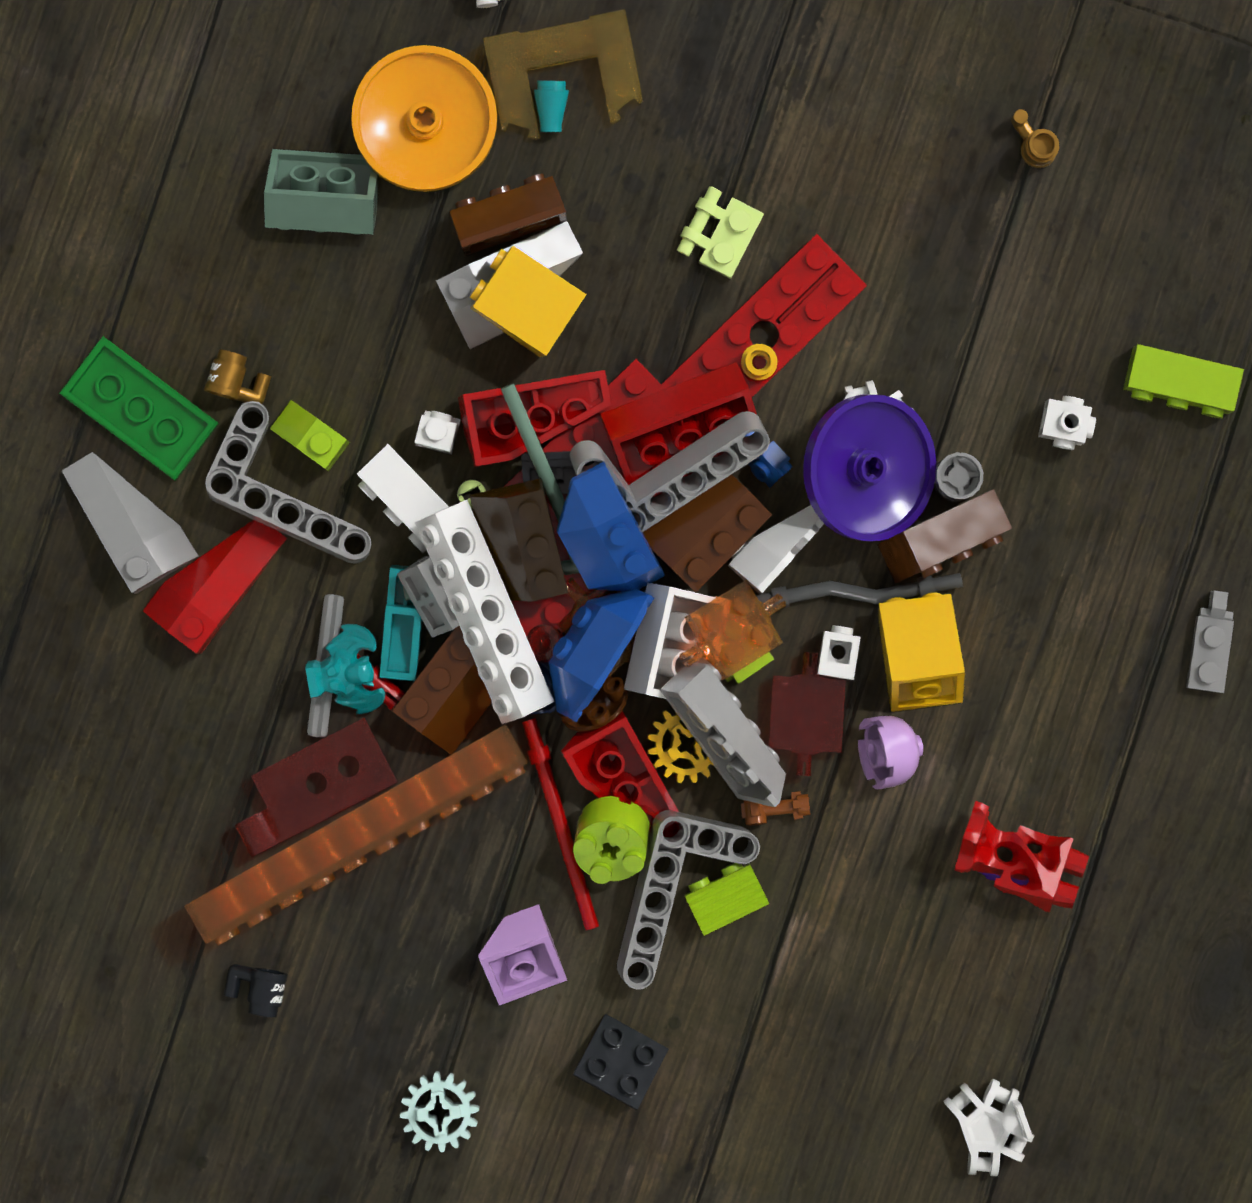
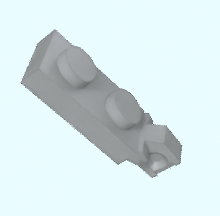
M1210 591L1208 608H1200L1199 616H1196L1186 688L1224 693L1234 621H1232L1233 612L1226 611L1228 592Z

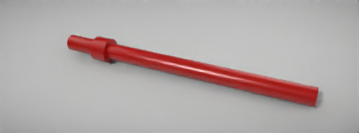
M536 718L524 721L522 724L530 747L527 753L531 765L535 764L585 930L597 928L599 923L583 871L574 857V841L549 760L552 759L548 745L544 746Z

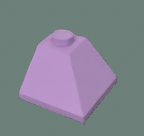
M539 904L504 917L478 955L499 1005L567 981Z

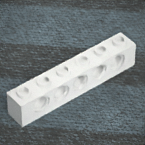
M468 500L416 521L415 524L419 531L420 540L425 545L431 558L434 572L441 581L448 598L449 607L457 618L463 633L464 642L470 649L478 668V674L486 686L492 700L493 709L498 714L501 723L504 724L525 717L553 703L554 699Z

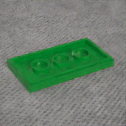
M104 336L59 393L175 481H177L219 425L217 421Z

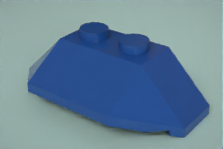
M605 462L571 478L568 488L569 492L563 505L557 533L588 589L609 591L639 590L647 586V583H653L664 577L663 569Z
M637 589L622 591L587 600L586 604L576 611L572 619V626L565 637H562L555 644L552 652L553 656L549 661L558 713L575 722L578 721L583 713V709L588 707L639 628L646 615L647 607L649 608L654 597Z

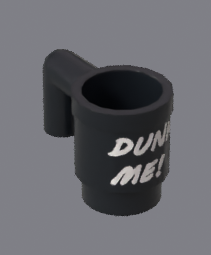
M233 964L228 969L224 996L238 998L241 980L250 982L247 1001L250 1002L248 1013L265 1017H277L278 1007L282 1005L288 974L277 970Z

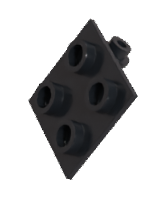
M605 1014L583 1057L577 1064L573 1076L629 1107L638 1110L669 1049Z

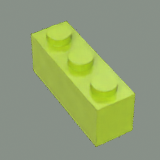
M1137 344L1132 349L1123 390L1131 391V398L1152 402L1153 397L1167 400L1166 406L1188 410V405L1202 408L1201 414L1222 419L1224 414H1230L1235 411L1244 369Z

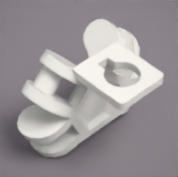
M995 1079L990 1081L983 1101L976 1096L966 1083L960 1086L962 1091L953 1099L948 1097L943 1101L958 1118L969 1149L968 1175H976L977 1171L989 1172L990 1176H998L1000 1153L1022 1162L1025 1157L1022 1154L1027 1141L1032 1142L1034 1138L1022 1104L1018 1101L1019 1091L1014 1088L1009 1091L1000 1087V1082ZM993 1100L1004 1104L1002 1112L991 1107ZM972 1101L977 1108L966 1117L961 1110ZM1011 1133L1014 1137L1008 1147L1005 1143ZM979 1152H991L990 1157H978Z

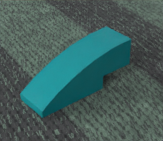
M391 565L379 678L415 681L417 677L423 620L411 600L405 601L403 584L397 573L409 566Z

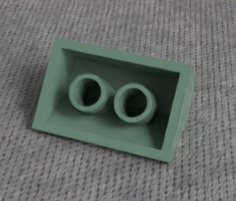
M272 149L264 190L265 228L373 235L377 214L379 175L371 169L362 155Z

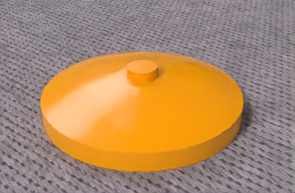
M412 46L385 56L366 73L354 97L352 128L362 157L381 178L407 190L421 192L437 191L462 182L471 176L484 162L495 139L497 110L495 99L487 80L469 60L460 54L442 47Z

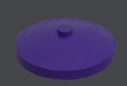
M865 394L853 396L829 409L812 431L806 447L803 465L806 493L811 506L821 521L839 535L861 541L889 539L910 527L925 509L934 488L936 454L928 428L921 417L907 404L884 395Z

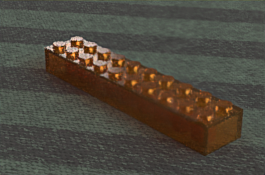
M505 724L184 906L205 944L215 940L217 946L240 934L241 932L237 926L244 922H247L251 928L272 916L269 908L276 904H279L281 909H284L304 898L301 890L311 886L313 891L320 889L336 879L333 872L343 867L345 873H348L366 863L367 859L364 855L375 849L377 855H380L399 844L396 837L407 831L408 835L412 837L431 826L428 819L439 813L440 817L444 819L463 808L459 802L462 799L471 795L472 799L476 801L492 792L494 788L491 783L501 777L508 783L524 774L526 771L523 765L528 763L529 760L510 726Z

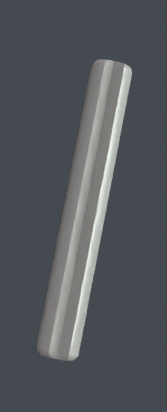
M327 594L324 597L316 658L320 662L330 656V653L325 649L326 645L340 634L344 598L340 595ZM325 692L320 697L311 698L308 735L321 738L327 736L332 693Z

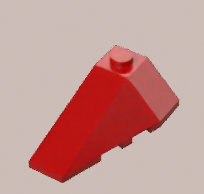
M605 370L515 385L540 444L612 406ZM501 388L463 394L458 397L464 434L475 467L511 461L527 452Z
M252 520L166 580L144 608L143 612L196 654H202L288 538L279 531L256 520Z
M623 711L613 721L601 728L584 732L578 731L561 750L575 777L583 787L590 790L598 798L614 796L620 797L619 801L629 805L631 802L637 804L646 813L650 829L655 816L665 810L679 812ZM671 821L664 826V837H673L677 834L679 830L678 822Z

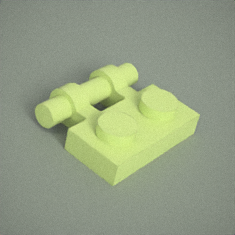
M709 186L704 198L699 197L695 205L697 211L689 227L685 226L680 234L682 240L677 251L689 257L695 245L704 249L705 251L699 263L731 279L764 213L733 197L725 210L716 205L722 192ZM709 217L719 221L711 239L701 234Z

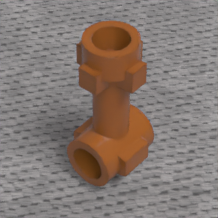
M801 791L792 792L791 799L781 800L776 807L743 800L741 804L742 819H745L746 826L767 824V816L793 813L794 820L803 819V816L810 815L808 794H801Z

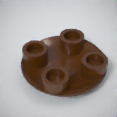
M608 676L588 707L583 709V713L577 722L560 713L558 715L564 725L574 731L584 732L601 728L613 721L622 712L628 700V690H624L625 683L620 677Z

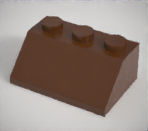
M543 173L524 179V186L511 190L509 185H505L489 192L490 197L476 201L475 197H470L455 203L456 209L450 210V214L464 255L468 256L567 221L566 210L553 176L545 178Z
M731 474L645 530L643 534L652 551L696 593L772 514Z
M460 626L453 630L392 711L451 755L492 703L486 686L478 674V668L470 649L464 642Z

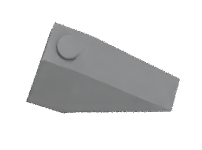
M567 221L511 245L558 276H561L583 254ZM511 246L504 248L503 250L507 252ZM498 252L436 280L470 350L504 333L473 311L471 306L475 301L469 298L480 280L488 282L495 270L490 268V265Z
M91 452L62 470L67 482L131 593L139 594L199 557L181 526L95 453Z

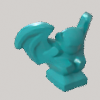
M357 624L341 625L343 632L334 637L325 647L330 656L322 662L311 660L306 664L305 670L310 698L320 697L325 692L337 694V697L334 699L336 703L357 709V714L368 713L376 710L383 704L385 690L378 688L369 691L364 688L363 685L374 686L372 682L374 670L369 661V656L357 659V655L362 649L374 652L377 647L376 639L366 627Z

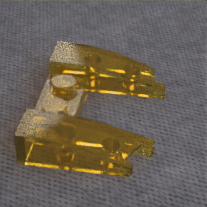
M625 9L589 16L590 19L523 33L515 31L483 38L502 131H507L509 123L530 129L528 138L540 139L527 71L597 57L611 124L621 120L617 111L633 98H635L639 105L643 103Z

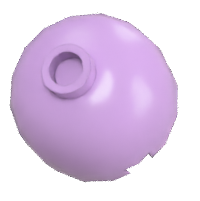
M877 716L863 719L859 730L865 729V739L858 740V751L867 780L875 779L877 784L872 786L875 789L890 788L905 783L915 773L919 764V756L923 755V743L920 736L915 735L913 729L903 719L895 716Z

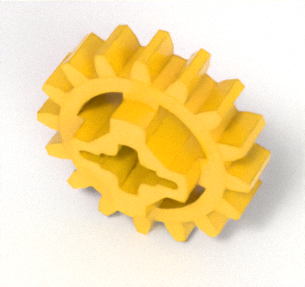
M666 710L663 711L662 714L665 721L663 723L653 721L652 723L658 730L657 734L647 735V739L655 742V747L648 749L647 753L657 754L658 759L653 763L654 768L664 765L666 768L663 776L668 778L674 772L676 773V781L678 783H682L685 775H689L691 782L696 783L697 773L699 772L707 778L711 776L707 767L710 764L713 765L708 756L704 759L701 753L702 748L696 740L691 744L692 752L696 758L686 750H678L677 747L680 746L681 740L677 730L687 738H691L693 735L679 722L681 719L677 713L672 716ZM668 729L672 735L670 746L663 751V736ZM678 758L688 759L693 767L679 768L671 763Z

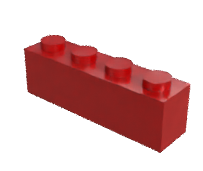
M737 362L611 409L600 415L624 479L630 485L735 415L746 411L757 415L749 387Z

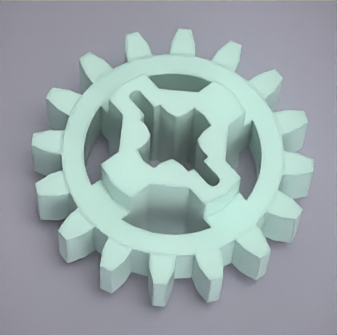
M436 1071L433 1081L430 1082L427 1077L422 1075L420 1077V1088L413 1084L408 1087L413 1097L402 1098L401 1103L409 1107L408 1110L400 1112V1118L409 1119V1123L403 1130L404 1132L414 1130L416 1134L412 1142L416 1144L421 1139L425 1140V1150L427 1151L431 1149L433 1143L438 1144L440 1152L445 1151L446 1143L448 1142L456 1149L459 1147V1136L467 1140L471 1137L466 1127L477 1126L478 1121L470 1117L471 1114L479 1111L478 1105H470V1101L476 1094L474 1091L468 1093L463 1091L467 1083L465 1080L461 1081L458 1085L453 1083V1073H450L446 1080H441L439 1071ZM431 1089V1099L428 1103L416 1106L420 1096ZM445 1089L454 1092L461 1102H453L446 1096ZM438 1096L440 1103H442V1108L449 1109L450 1112L445 1114L441 1124L442 1128L440 1127L437 1115L430 1114V1111L434 1110ZM464 1117L461 1125L454 1132L448 1134L450 1122L453 1119ZM418 1121L428 1123L434 1129V1135L426 1132L419 1125Z

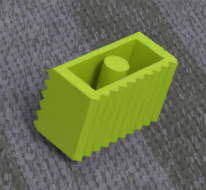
M733 863L721 869L723 876L712 882L709 881L708 877H704L688 885L690 892L684 896L704 936L769 904L750 863L744 866Z

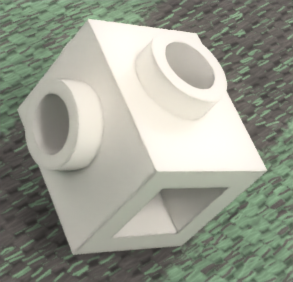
M1063 396L1062 401L1048 399L1045 401L1038 437L1054 440V447L1074 450L1075 445L1081 446L1085 443L1086 438L1091 439L1093 436L1096 417L1091 416L1092 407L1083 406V399L1071 396ZM1065 418H1069L1072 421V428H1068L1065 425Z

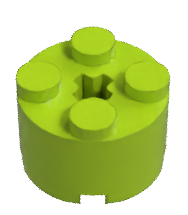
M606 796L591 801L583 809L577 823L573 846L575 860L579 867L590 875L592 881L598 884L630 878L644 868L650 829L648 817L640 806L633 802L630 805L619 801L620 797Z

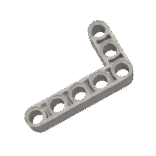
M250 401L241 405L206 477V490L210 499L348 563L356 564L366 560L371 549V538L366 531L246 476L268 430L269 416L265 406L259 402ZM258 412L263 418L262 424L257 428L246 427L242 422L246 413ZM241 444L246 447L248 454L245 459L241 461L231 460L227 455L230 446ZM222 476L229 478L233 483L231 490L226 494L216 493L211 487L212 482L216 478ZM255 491L262 493L266 498L263 507L259 509L249 508L245 503V498L249 493ZM289 506L296 509L299 513L297 521L293 524L282 523L278 518V513L282 508ZM317 522H326L332 528V534L326 539H317L311 533L312 526ZM350 537H359L365 543V549L360 554H350L345 549V541Z
M750 411L741 412L630 485L627 484L596 442L586 440L577 443L570 452V461L576 475L605 462L641 531L644 532L762 455L769 446L770 438L759 416ZM754 432L751 436L744 437L747 433ZM724 452L722 455L714 457L717 453ZM595 461L589 466H584L587 462ZM693 472L691 475L683 477L686 473ZM658 492H663L656 497H652L654 494Z
M672 810L662 811L655 816L649 833L644 868L639 873L617 961L618 974L629 987L644 989L652 983L655 977L686 852L738 864H748L755 860L760 852L758 839L748 829L739 825ZM671 821H677L679 824L677 834L673 837H664V826ZM712 829L714 832L712 841L706 845H699V834L703 830ZM740 837H747V848L743 852L734 853L733 844L735 840ZM663 856L669 857L670 865L668 869L661 873L655 872V862ZM652 892H660V903L655 907H646L645 900L647 896ZM644 927H651L653 929V934L648 941L637 942L636 937L639 930ZM641 962L644 964V970L639 976H628V969L633 963Z

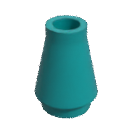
M537 80V90H534L540 121V132H562V121L569 95V90H566V81Z

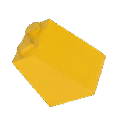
M511 246L507 252L501 248L490 265V268L495 270L488 282L481 279L469 297L475 301L471 309L538 357L547 356L587 294L515 246Z
M934 592L925 594L921 598L905 599L895 597L886 602L879 603L878 619L891 712L963 703L965 670L951 594L942 595Z

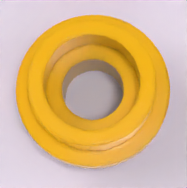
M765 344L751 345L742 355V370L753 380H765L775 372L777 356L773 349ZM756 356L764 357L766 366L762 369H756L752 364L753 358Z

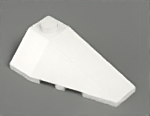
M810 505L753 537L748 544L745 542L731 557L733 560L728 567L760 595L811 540L824 523Z

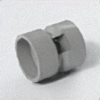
M956 452L946 456L936 465L935 491L941 498L950 502H961L969 499L980 490L983 483L984 472L980 462L974 456L967 453Z

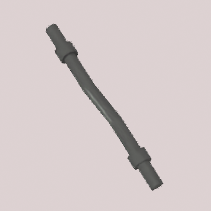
M960 573L932 578L931 575L924 579L923 577H918L917 582L877 590L835 581H825L786 589V586L772 588L770 593L745 597L743 599L746 612L775 607V610L790 607L789 603L829 595L879 604L895 597L910 598L920 596L921 598L928 593L963 587Z

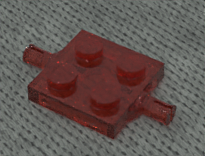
M803 652L802 674L792 677L773 676L769 747L772 749H787L798 754L797 776H803L804 761V776L812 775V755L821 752L842 753L846 680L827 679L817 675L818 653H811V667H809L810 652Z

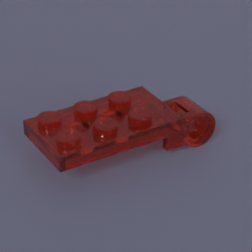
M366 718L252 775L251 777L267 809L239 822L235 827L250 856L253 857L397 783L398 780ZM345 756H353L359 762V771L353 777H346L339 770V762ZM314 772L323 774L327 780V787L320 794L312 793L307 788V778Z

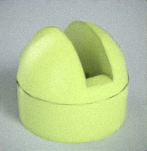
M477 480L463 482L457 491L459 502L465 501L462 496L463 494L477 487L480 492H485V487ZM469 498V499H467V500H468V502H469V505H470L471 509H473V508H472V504H471V500H470V498Z

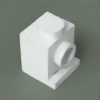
M425 410V414L421 415L414 443L419 447L452 455L460 419L453 418L449 414Z
M832 625L831 632L823 631L816 670L817 675L854 680L861 637L853 636V628ZM836 645L842 646L845 650V655L841 659H835L831 654L832 648Z

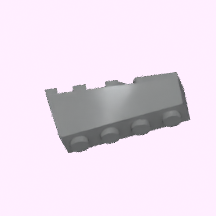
M689 661L660 691L736 797L776 807L781 801L786 773L778 763L780 761L779 756L772 748L764 744L759 737L761 732L758 726L745 717L740 710L741 703L738 698L727 691L720 682L722 676L719 671L709 663Z

